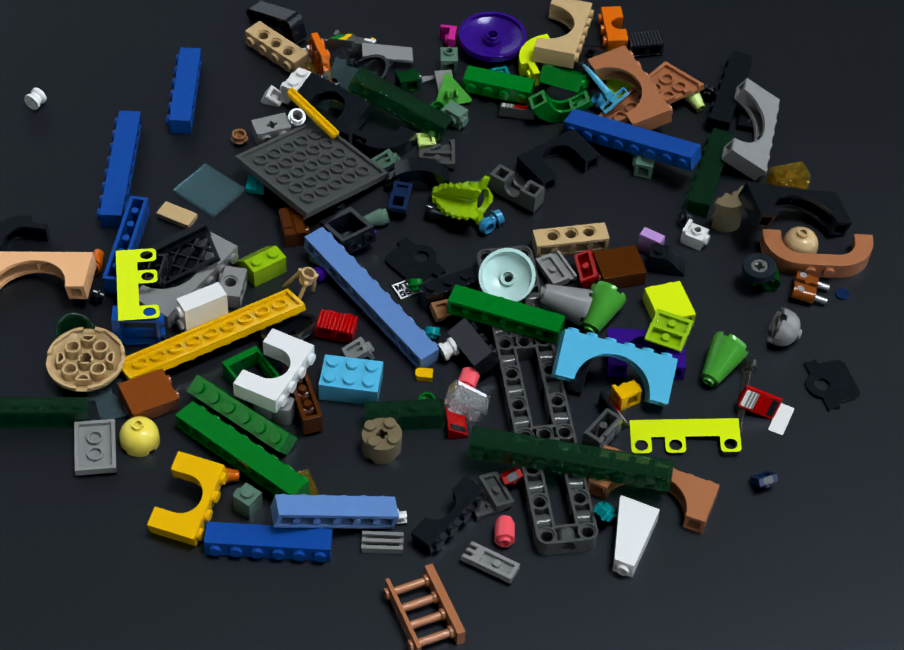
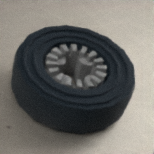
M763 253L751 254L745 258L742 272L744 277L750 282L756 284L767 283L776 274V263L769 255Z

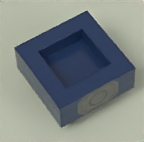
M770 471L750 476L751 484L760 488L771 487V483L778 481L777 473Z

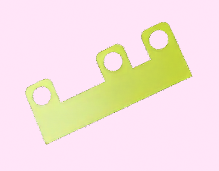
M153 248L116 251L118 321L152 319L160 316L158 305L139 306L138 284L154 283L158 280L156 270H138L137 262L156 260V250ZM149 251L153 256L149 259H143L140 254ZM149 272L154 275V278L143 280L141 276ZM146 308H154L156 313L152 316H146L143 311Z
M739 418L629 420L631 450L635 454L650 453L652 451L651 437H665V447L668 453H684L686 451V437L720 436V445L723 452H739L742 449ZM727 439H734L737 442V447L728 449L725 447L724 442ZM643 440L647 442L648 447L646 450L641 451L636 449L635 443ZM672 440H679L682 443V447L679 450H673L670 448L669 443Z

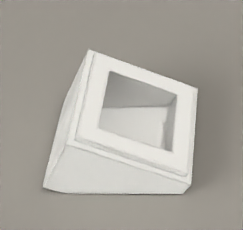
M271 85L264 93L260 102L280 107L282 103L281 91Z

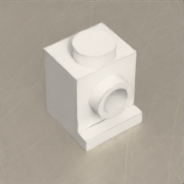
M689 219L682 230L680 243L700 251L703 245H707L710 240L709 229L692 223L693 220Z

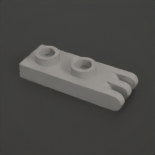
M473 541L469 543L460 557L463 562L509 584L520 569V563Z

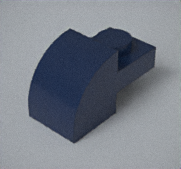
M394 180L388 203V212L408 213L412 183Z

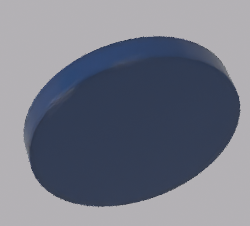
M839 288L836 290L835 295L840 300H847L850 297V292L845 288Z

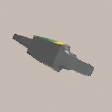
M335 30L333 37L323 39L328 50L334 51L337 47L340 48V46L346 44L348 49L352 48L355 55L357 52L362 51V43L377 44L375 38L367 39L353 34L343 35L339 30Z

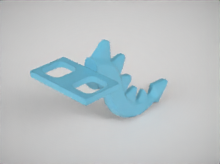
M582 65L608 99L599 107L605 114L630 94L624 87L614 94L588 66ZM625 91V94H623L620 98H617L619 94ZM612 103L607 109L604 110V107L606 105Z

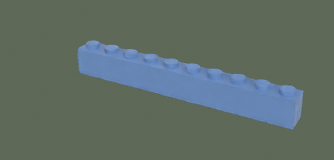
M321 227L304 237V249L326 270L331 278L416 368H426L438 361L439 347L436 342H432L426 332L415 324L412 317H408L402 307L391 299L390 294L385 292L379 283L368 275L367 270L361 267L356 259L345 251L344 246L339 244L330 232Z

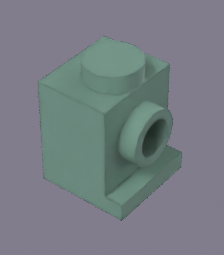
M452 100L441 109L440 122L442 124L446 122L458 130L467 125L469 121L468 109Z

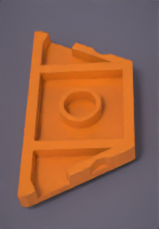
M317 32L311 33L308 40L309 45L306 46L318 74L324 76L326 80L333 82L329 62L331 59L328 49H325L323 38L320 39Z

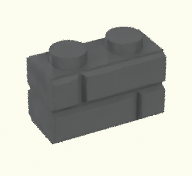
M606 408L583 433L582 447L598 456L602 452L604 445H608L614 439V436L621 431L623 418Z

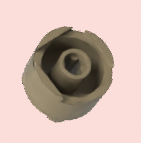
M388 417L366 421L362 429V453L364 457L373 460V463L389 464L396 460V457L402 451V430L396 423V420Z

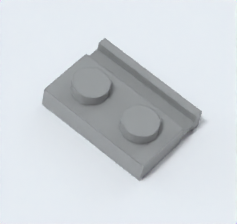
M559 250L554 254L549 253L535 259L536 266L549 284L562 286L571 280H577V274Z

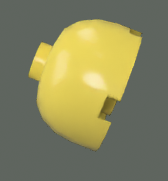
M143 416L132 417L121 427L119 433L120 446L128 455L144 457L150 455L149 452L158 448L160 444L159 430L156 424L149 418Z

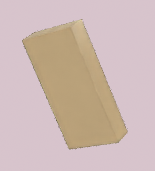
M167 201L156 212L157 218L185 229L192 226L198 218L197 213Z

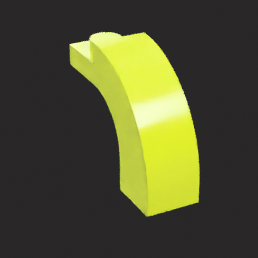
M548 34L536 36L528 40L522 46L519 53V75L535 79L534 86L539 85L540 71L535 64L536 62L532 61L534 46L537 38L550 39Z

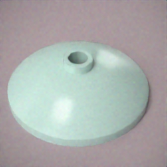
M502 248L490 253L484 259L479 269V284L483 292L516 302L522 301L530 294L536 281V272L531 259L522 251L513 248ZM511 277L512 280L510 282H506L505 278Z

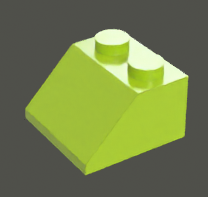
M276 245L266 246L237 260L235 263L237 267L248 270V280L254 287L287 272L286 256Z

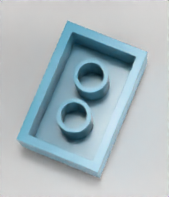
M325 354L318 385L319 400L377 407L383 379V361Z

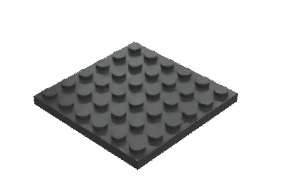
M313 120L235 156V162L305 218L385 180L388 174L387 171L340 135L335 139L330 138Z

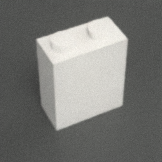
M219 282L176 299L177 307L175 311L178 316L176 322L178 328L184 332L228 314L227 294Z

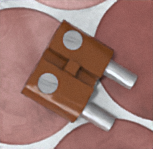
M796 271L790 297L810 304L816 301L826 305L828 298L816 295L817 288L828 291L830 285L819 282V277Z

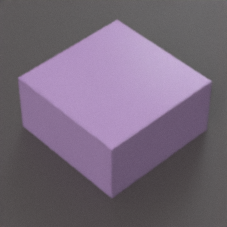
M644 227L639 235L637 249L649 255L651 243L664 245L665 236Z

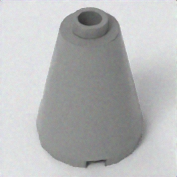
M545 284L544 287H540L538 297H540L541 303L556 313L564 315L565 319L574 325L580 326L583 323L580 321L581 317H586L592 302V297L589 295L593 294V291L583 288Z

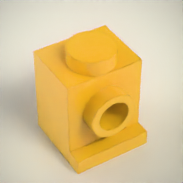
M634 380L624 382L618 387L614 384L611 387L610 398L617 408L622 411L640 403L642 388Z

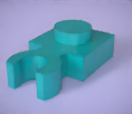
M598 502L593 510L594 513L601 517L602 521L611 522L617 516L614 513L615 508L608 502Z

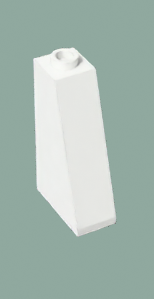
M621 495L617 513L613 571L622 576L633 577L658 521L660 509Z

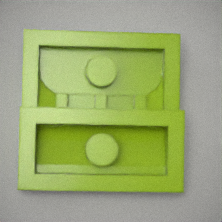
M657 309L644 340L682 352L694 321Z

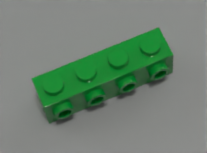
M468 65L463 77L462 89L471 94L530 105L528 98L534 93L535 79Z

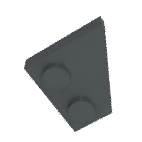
M455 139L449 140V144L443 146L439 143L431 148L419 150V157L435 160L447 169H455Z

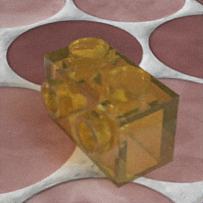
M800 161L771 167L767 181L770 185L807 189L811 175L804 162Z

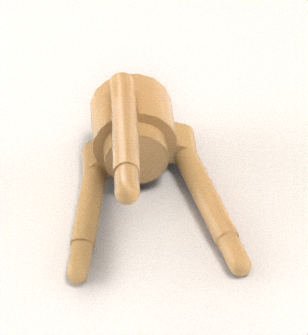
M311 267L299 268L297 273L287 280L282 287L286 288L299 277V283L302 285L298 298L301 300L307 286L312 285L311 291L315 292L316 281L319 275Z

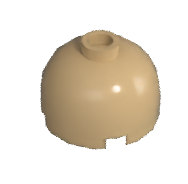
M800 226L791 228L783 237L784 245L790 250L799 253L817 254L818 238L809 228Z

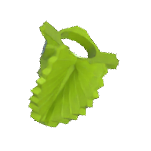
M485 175L481 181L459 182L455 185L450 182L449 184L444 183L432 187L431 194L432 203L437 204V209L441 210V213H445L446 216H451L452 219H472L479 226V222L484 218L483 213L493 202V194L487 187L490 177ZM483 190L484 201L481 207L478 208V197L481 194V191Z

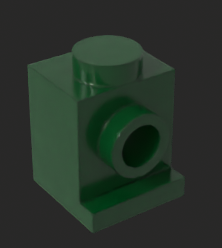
M416 69L400 73L395 71V85L400 95L420 91L422 76Z

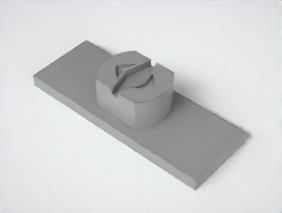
M371 43L361 44L362 58L379 54L388 59L390 66L394 62L413 63L412 47Z

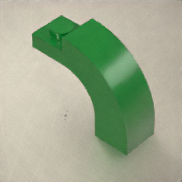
M544 90L528 98L533 112L540 119L551 123H564V120L573 109L583 111L593 106L587 90L565 100L551 99Z

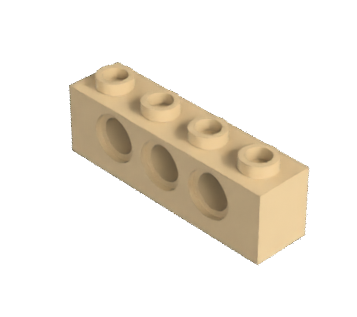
M261 21L245 30L246 44L270 59L273 63L284 68L285 71L294 73L299 67L305 69L309 66V53Z
M605 222L533 230L532 246L536 258L549 253L554 254L557 250L563 256L578 254L588 249H591L592 252L606 250L609 247L610 240Z

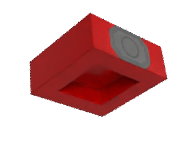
M515 466L499 474L505 485H513L520 481L519 478L523 474L520 468Z

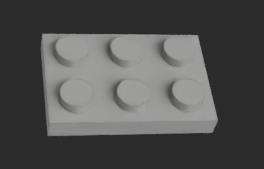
M115 419L74 422L75 476L117 472Z

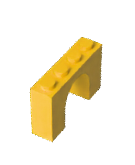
M178 451L172 464L171 472L176 478L200 486L203 490L201 501L193 510L185 513H176L155 506L147 526L151 533L197 547L199 540L202 541L204 538L205 525L212 518V508L214 503H218L220 499V489L222 485L226 484L228 473L223 464Z

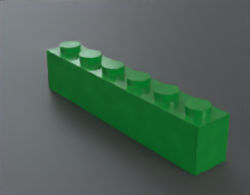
M455 284L448 299L447 313L552 344H558L561 331L564 329V315Z
M196 375L187 390L188 393L278 452L288 455L298 439L202 376Z

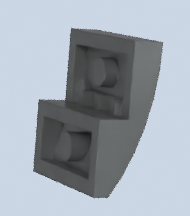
M497 471L478 476L475 483L484 488L485 502L480 508H476L472 512L475 522L498 514L512 506L515 502Z

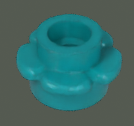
M425 326L424 331L429 338L437 339V335H441L439 333L440 328Z

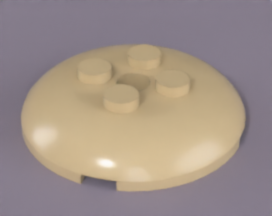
M79 327L63 333L51 344L47 351L46 368L52 380L67 390L75 392L94 391L107 386L121 373L125 364V349L121 340L109 330L95 327V329Z

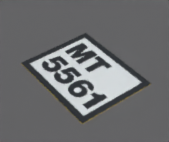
M405 279L389 284L400 301L419 294V292H410V288L406 287L408 282Z

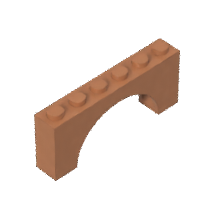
M625 45L587 59L588 67L601 81L618 80L634 87L641 95L637 106L625 113L627 124L652 130L672 122L671 114H673V109L671 105L666 103L663 94L658 92L655 83L650 81L648 73L642 70L640 62L634 59L632 51H629Z
M604 445L588 480L589 493L605 500L611 491L624 484L648 483L659 486L672 494L680 503L684 512L683 527L699 533L704 531L720 487L719 484L710 480L684 473L673 467H667L655 461L647 460Z

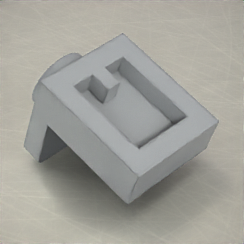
M362 337L341 348L345 357L364 359L368 356L371 360L375 359L372 353L375 351L370 341L366 342Z

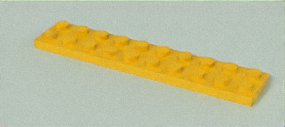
M287 288L126 356L121 373L127 380L162 368L164 371L175 368L179 364L194 360L200 355L210 353L214 349L229 345L235 340L245 338L256 331L264 330L266 327L280 323L291 316H296L306 310L305 303Z

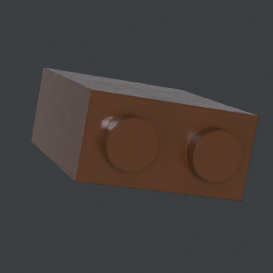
M636 245L593 252L599 275L596 284L598 281H604L615 285L618 289L645 284L647 271Z

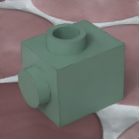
M440 47V70H451L453 74H457L458 47Z
M634 155L632 166H635L633 175L651 179L655 161L640 155Z
M245 483L241 488H237L233 493L234 511L251 520L263 507L262 492L248 483Z

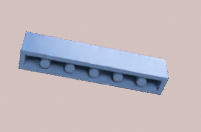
M275 494L270 506L273 525L280 528L394 529L399 519L395 497Z

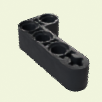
M258 1L246 10L247 17L252 22L257 23L261 21L268 27L282 31L284 37L296 45L307 38L303 19L296 11L263 1Z

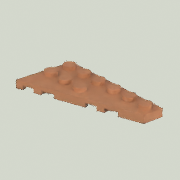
M666 61L649 74L650 81L655 83L658 92L663 94L667 104L705 89L704 83ZM633 87L628 91L630 94L607 114L602 112L599 116L626 123L625 113L637 106L641 95Z

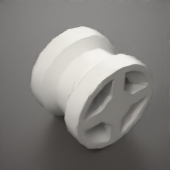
M36 87L31 90L30 94L24 97L26 105L33 110H37L40 104L47 100L45 93Z
M451 337L446 342L437 344L439 352L445 361L450 360V357L453 355L457 356L460 354L457 344Z

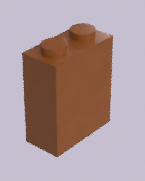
M163 368L118 384V395L130 418L143 416L153 419L178 410L179 393L177 390H173L171 377L169 374H165Z

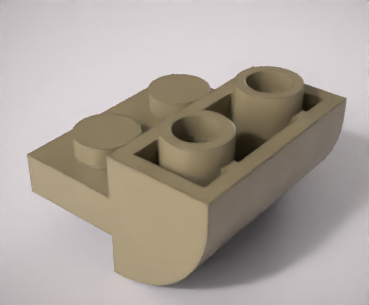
M741 186L731 195L725 193L721 198H717L714 203L715 211L711 217L713 220L711 228L719 232H733L739 228L744 207L738 194L744 186Z

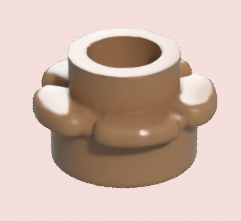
M235 129L230 139L236 145H242L248 141V136L245 130Z

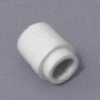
M294 108L289 112L287 118L290 122L291 130L304 124L306 114L302 109Z

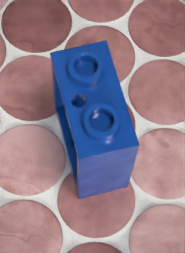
M113 306L111 316L112 332L121 340L123 346H152L161 342L162 338H165L166 328L162 327L164 326V314H161V312L158 318L118 321V306ZM146 308L143 313L146 316H152L156 313V310L154 308ZM123 323H155V328H124Z

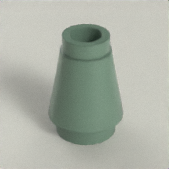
M379 208L363 216L373 226H382L389 222L386 208Z

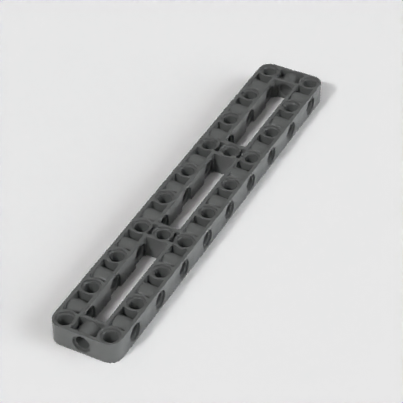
M529 247L482 249L477 253L476 271L478 280L480 266L490 253L502 248H513L525 253L534 265L536 281L530 294L521 302L546 310L545 305L540 302V297H538L541 286L533 253ZM488 325L492 345L499 352L496 354L500 360L497 364V370L516 460L523 474L520 478L535 549L541 555L590 551L596 546L598 527L563 380L551 377L556 356L555 346L549 342L518 333L513 334L511 331ZM534 359L537 362V375L541 391L544 392V405L548 422L551 423L550 425L533 426L519 364L520 360ZM555 452V454H558V467L562 485L566 489V502L570 520L573 519V524L555 525L540 458L541 453Z

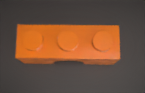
M621 6L601 7L597 21L598 24H601L600 35H603V47L606 48V51L624 45L627 47L628 36L626 29H622L623 13Z

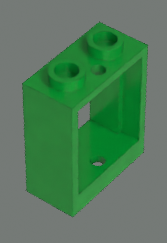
M550 64L543 65L539 78L541 83L577 93L588 89L590 85L588 74Z
M257 346L222 362L223 375L232 386L237 378V374L241 373L243 369L247 370L255 365L259 367L267 378L280 377ZM243 400L246 403V405L251 404L250 402Z

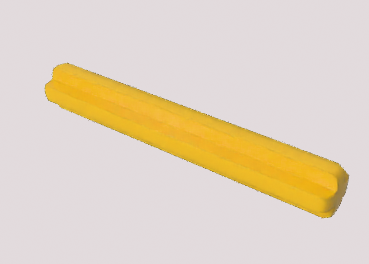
M290 88L286 92L287 96L330 138L335 139L339 135V131L294 88Z

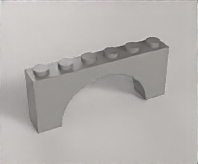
M746 78L736 87L734 99L743 106L752 121L754 140L748 143L736 138L732 139L724 146L721 159L755 181L760 176L763 177L768 170L767 164L770 159V149L773 145L772 138L775 134L774 128L777 123L776 117L779 111L780 99Z
M210 232L221 261L197 272L190 280L176 287L155 289L142 285L139 288V306H160V312L164 314V327L169 329L178 320L175 311L177 307L176 299L214 284L218 280L220 273H223L225 266L234 265L238 260L237 245ZM207 238L199 241L198 245L205 246ZM195 249L194 253L197 254L198 257L202 252V250ZM207 252L204 259L208 260L214 257V254Z

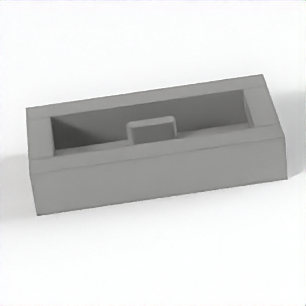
M362 531L361 553L403 554L404 532Z

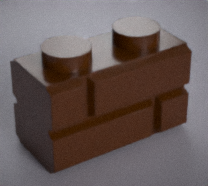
M292 207L280 208L278 210L279 223L285 247L304 245V237L310 234L309 226H305V223H307L306 218Z

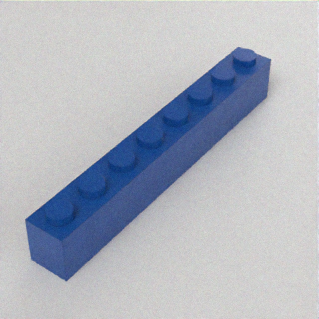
M573 109L564 120L565 132L575 129L586 141L633 155H640L647 159L692 171L701 159V145L578 109Z
M119 110L118 118H115L114 125L116 130L112 131L113 143H110L111 156L107 157L108 169H105L106 182L102 183L103 195H100L99 199L101 208L97 209V219L100 220L101 227H120L129 199L141 133L142 119L140 111Z

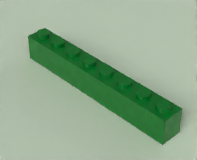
M192 401L175 415L177 426L180 430L234 468L239 469L240 472L274 496L275 494H310L309 480L306 476L295 472L290 465H285L279 461L274 454L266 452L261 445H256L250 441L246 435L240 434L232 425H227L221 421L217 415L208 412L204 406Z

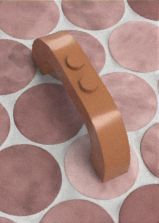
M762 229L760 249L763 254L769 255L775 261L779 271L795 276L796 271H800L815 277L846 278L860 273L867 266L873 249V235L854 234L851 252L847 254L799 253L787 248L782 241L781 230Z

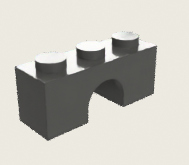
M499 164L489 175V190L534 213L544 202L545 187L532 180L521 186L515 180V172Z

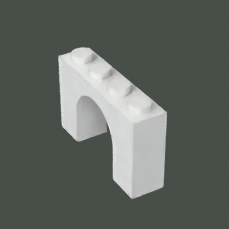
M272 328L263 341V354L285 363L289 367L288 371L277 378H263L243 369L233 383L234 396L277 413L279 408L286 404L288 395L295 391L297 382L304 378L309 365H313L316 354H314V345Z

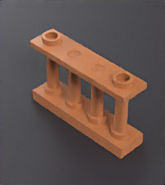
M433 563L424 567L422 578L393 587L389 578L385 579L384 597L386 601L390 600L408 639L407 646L409 650H421L422 646L448 637L453 638L456 645L465 643L466 631ZM422 586L429 587L430 595L401 604L397 596ZM430 603L438 605V612L409 621L405 613ZM439 620L446 622L447 629L421 638H417L413 630Z

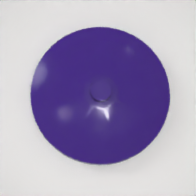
M496 11L476 13L464 20L459 29V43L462 49L471 57L486 62H503L518 56L522 46L526 43L527 37L525 27L518 19L506 13Z

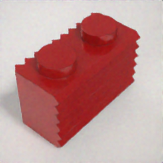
M320 310L315 337L344 343L354 341L358 329L357 316L349 313L342 314L333 310Z

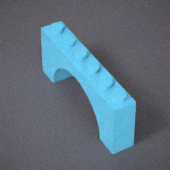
M572 327L561 331L551 377L570 382L574 380L578 369L587 360L603 356L613 357L629 364L638 373L644 385V402L662 407L668 405L678 361L677 358L672 357V354L661 352V354L654 353L653 349L647 347L639 349L635 347V344L624 342V344L617 343L616 339L605 337V339L598 338L597 334L591 332L583 334L579 332V329Z

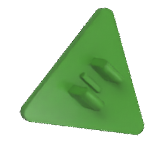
M445 73L436 101H441L444 106L451 100L459 105L470 103L472 101L471 97L449 73Z

